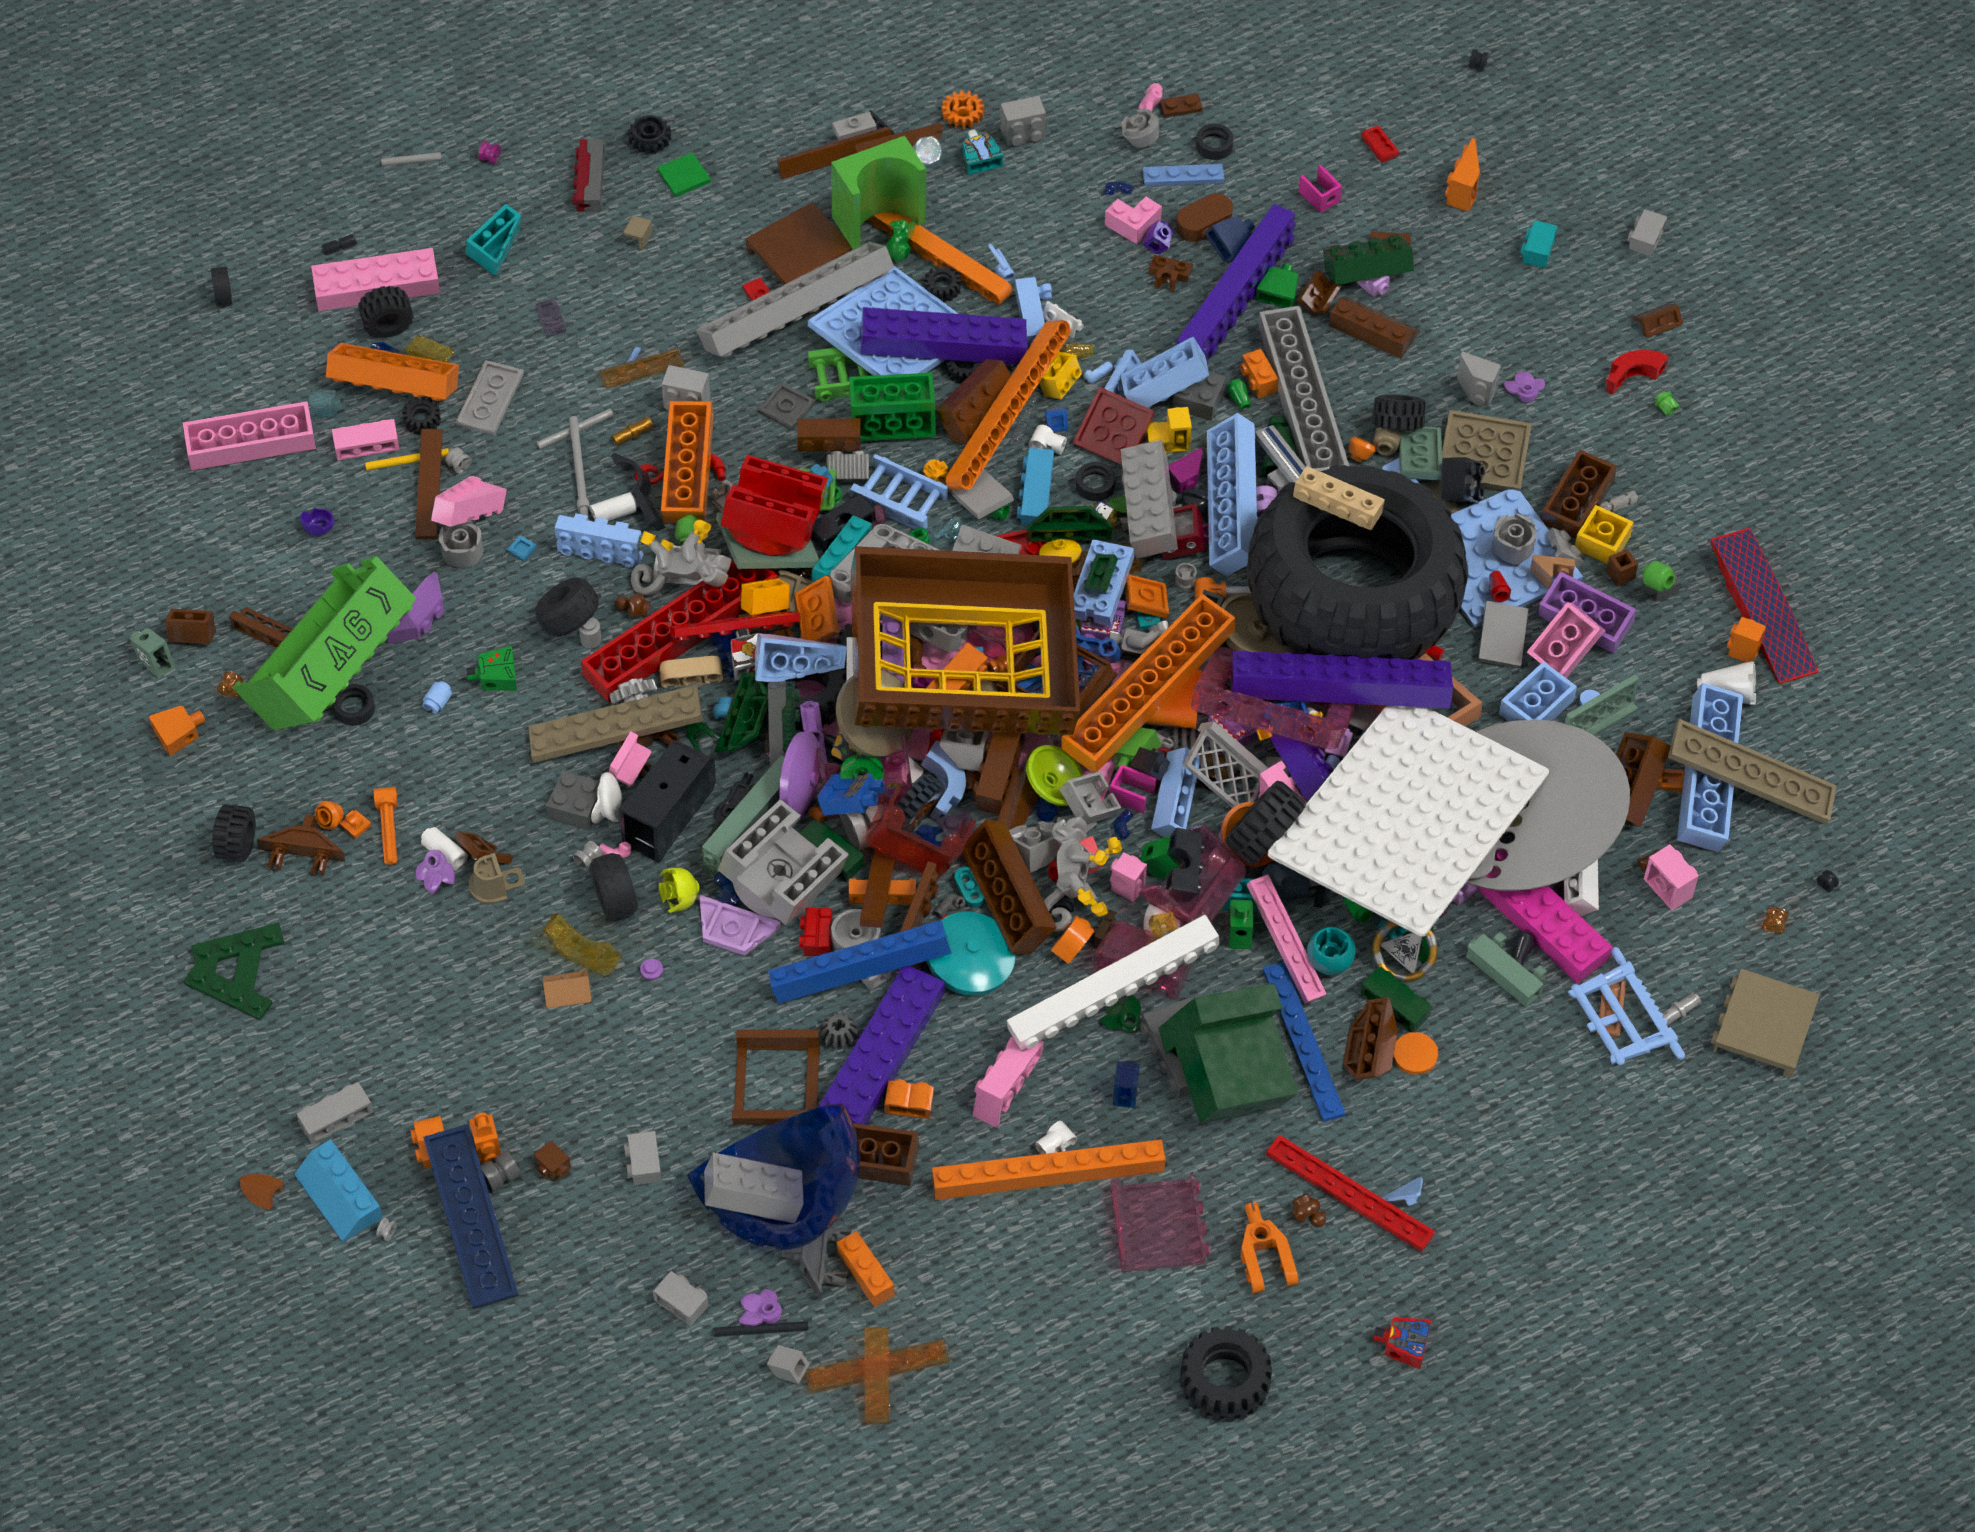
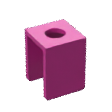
M1319 165L1316 181L1327 192L1321 194L1304 175L1300 176L1298 191L1321 213L1340 202L1342 185L1322 165ZM1332 196L1333 199L1330 202L1326 203L1327 200Z
M1121 764L1110 784L1109 794L1113 793L1120 805L1144 814L1146 797L1121 788L1120 785L1123 782L1154 795L1156 791V778Z

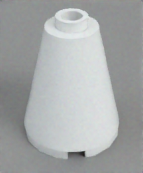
M1746 662L1703 673L1701 678L1697 679V688L1702 683L1742 694V703L1756 704V693H1754L1756 670L1754 662Z

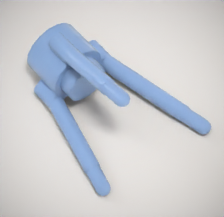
M988 244V247L999 262V265L995 268V274L1007 282L1013 280L1015 272L1010 268L1000 249H995L992 244Z

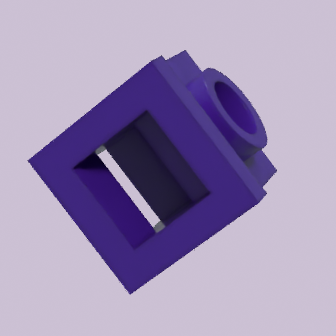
M1158 220L1149 226L1142 245L1153 253L1160 255L1170 248L1169 243L1174 231L1169 228L1168 223Z

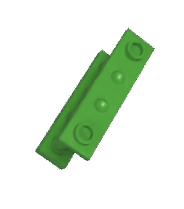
M837 348L808 351L809 369L815 368L817 370L820 384L815 386L816 401L827 402L833 398L850 396L845 365L856 362ZM835 365L838 370L840 383L828 384L825 367ZM858 365L859 375L868 376L867 371Z

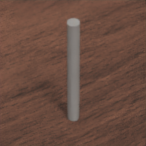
M605 410L579 422V431L612 417V410ZM570 427L536 442L539 449H543L571 436Z

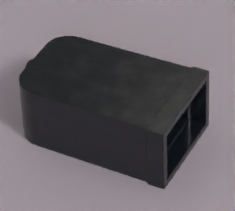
M678 740L673 741L629 798L620 806L622 842H628L631 845V849L660 863L713 791L716 782L715 760Z

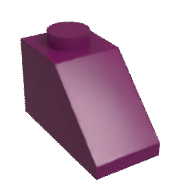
M1201 448L1168 465L1170 483L1179 494H1182L1183 490L1196 487L1198 483L1203 454Z

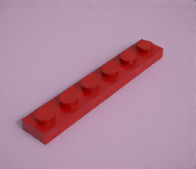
M786 611L669 626L670 635L677 637V640L690 639V635L710 637L713 632H719V635L731 634L732 630L747 628L748 631H753L752 627L772 629L775 624H781V627L793 626L794 622L800 621V613Z

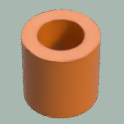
M817 805L808 814L810 818H815L820 823L828 816H823L821 808Z

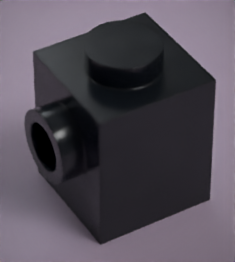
M1139 747L1130 766L1134 770L1161 781L1167 772L1170 761L1163 757L1164 753L1158 749L1152 748V750Z

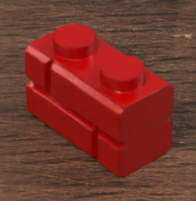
M805 908V916L800 917V929H804V935L799 937V949L804 950V956H820L831 952V908Z

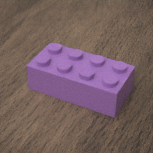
M1561 571L1539 604V617L1549 622L1555 618L1567 602L1576 605L1606 630L1595 645L1613 654L1634 623L1636 614L1635 608Z

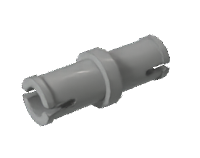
M1691 992L1681 1001L1673 1002L1671 1007L1663 1012L1662 1018L1668 1021L1666 1025L1668 1026L1678 1018H1684L1687 1012L1700 1005L1701 1000L1699 996Z

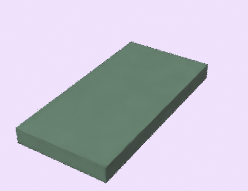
M1423 427L1418 430H1400V474L1412 479L1442 480L1441 428Z

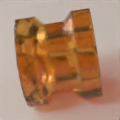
M225 672L222 676V682L217 687V691L221 695L236 698L238 693L232 687L237 681L241 683L244 681L236 673Z
M1779 907L1768 908L1765 914L1767 919L1763 922L1764 930L1782 934L1785 931L1786 926L1784 922L1788 919V913Z

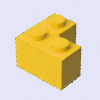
M1188 407L1167 409V422L1151 423L1145 434L1146 442L1161 440L1166 453L1190 451L1192 426Z

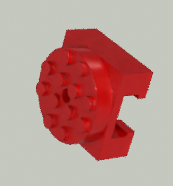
M747 455L740 469L738 486L732 485L726 497L721 526L728 528L733 538L748 550L762 552L768 556L801 551L810 542L813 525L823 505L828 478Z

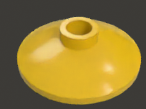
M1058 539L1044 544L1039 551V555L1071 557L1072 563H1074L1081 557L1082 549L1075 541Z

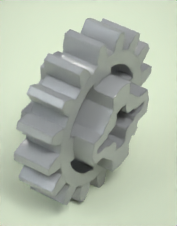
M631 679L618 685L619 690L613 691L614 693L610 694V699L613 705L632 700L638 701L656 692L657 687L654 679Z

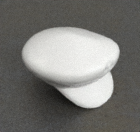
M605 772L601 776L597 791L598 799L591 814V821L594 824L601 822L605 817L613 822L620 821L621 790L615 776Z

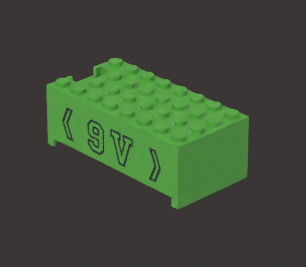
M377 556L362 559L360 563L364 567L354 569L349 563L335 566L330 573L336 579L247 683L237 681L232 687L272 729H285L291 726L315 723L320 720L324 709L336 701L335 696L349 685V679L361 671V665L364 661L369 660L375 654L374 649L383 644L388 638L387 634L389 631L395 629L400 624L399 619L412 610V604L417 598Z

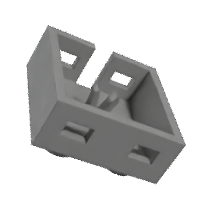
M1101 771L1070 779L1060 788L1075 817H1082L1086 824L1113 817L1121 809L1113 793H1110L1103 801L1101 800L1099 795L1109 787Z

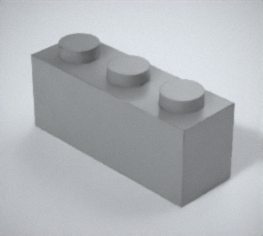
M359 1082L353 1085L345 1086L341 1091L333 1095L324 1097L320 1102L312 1106L304 1107L297 1113V1118L301 1128L311 1144L373 1113L369 1098Z

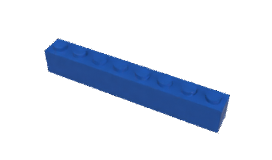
M942 920L768 970L771 988L779 1004L948 955L952 952Z

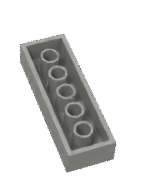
M1157 440L1121 449L1129 537L1136 558L1178 549L1168 458L1162 441Z

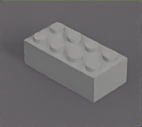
M712 1153L704 1171L705 1205L795 1223L803 1207L801 1170Z

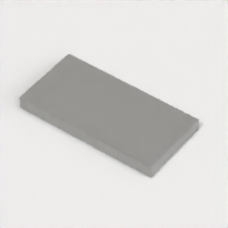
M485 360L455 422L456 426L495 436L524 375V370Z

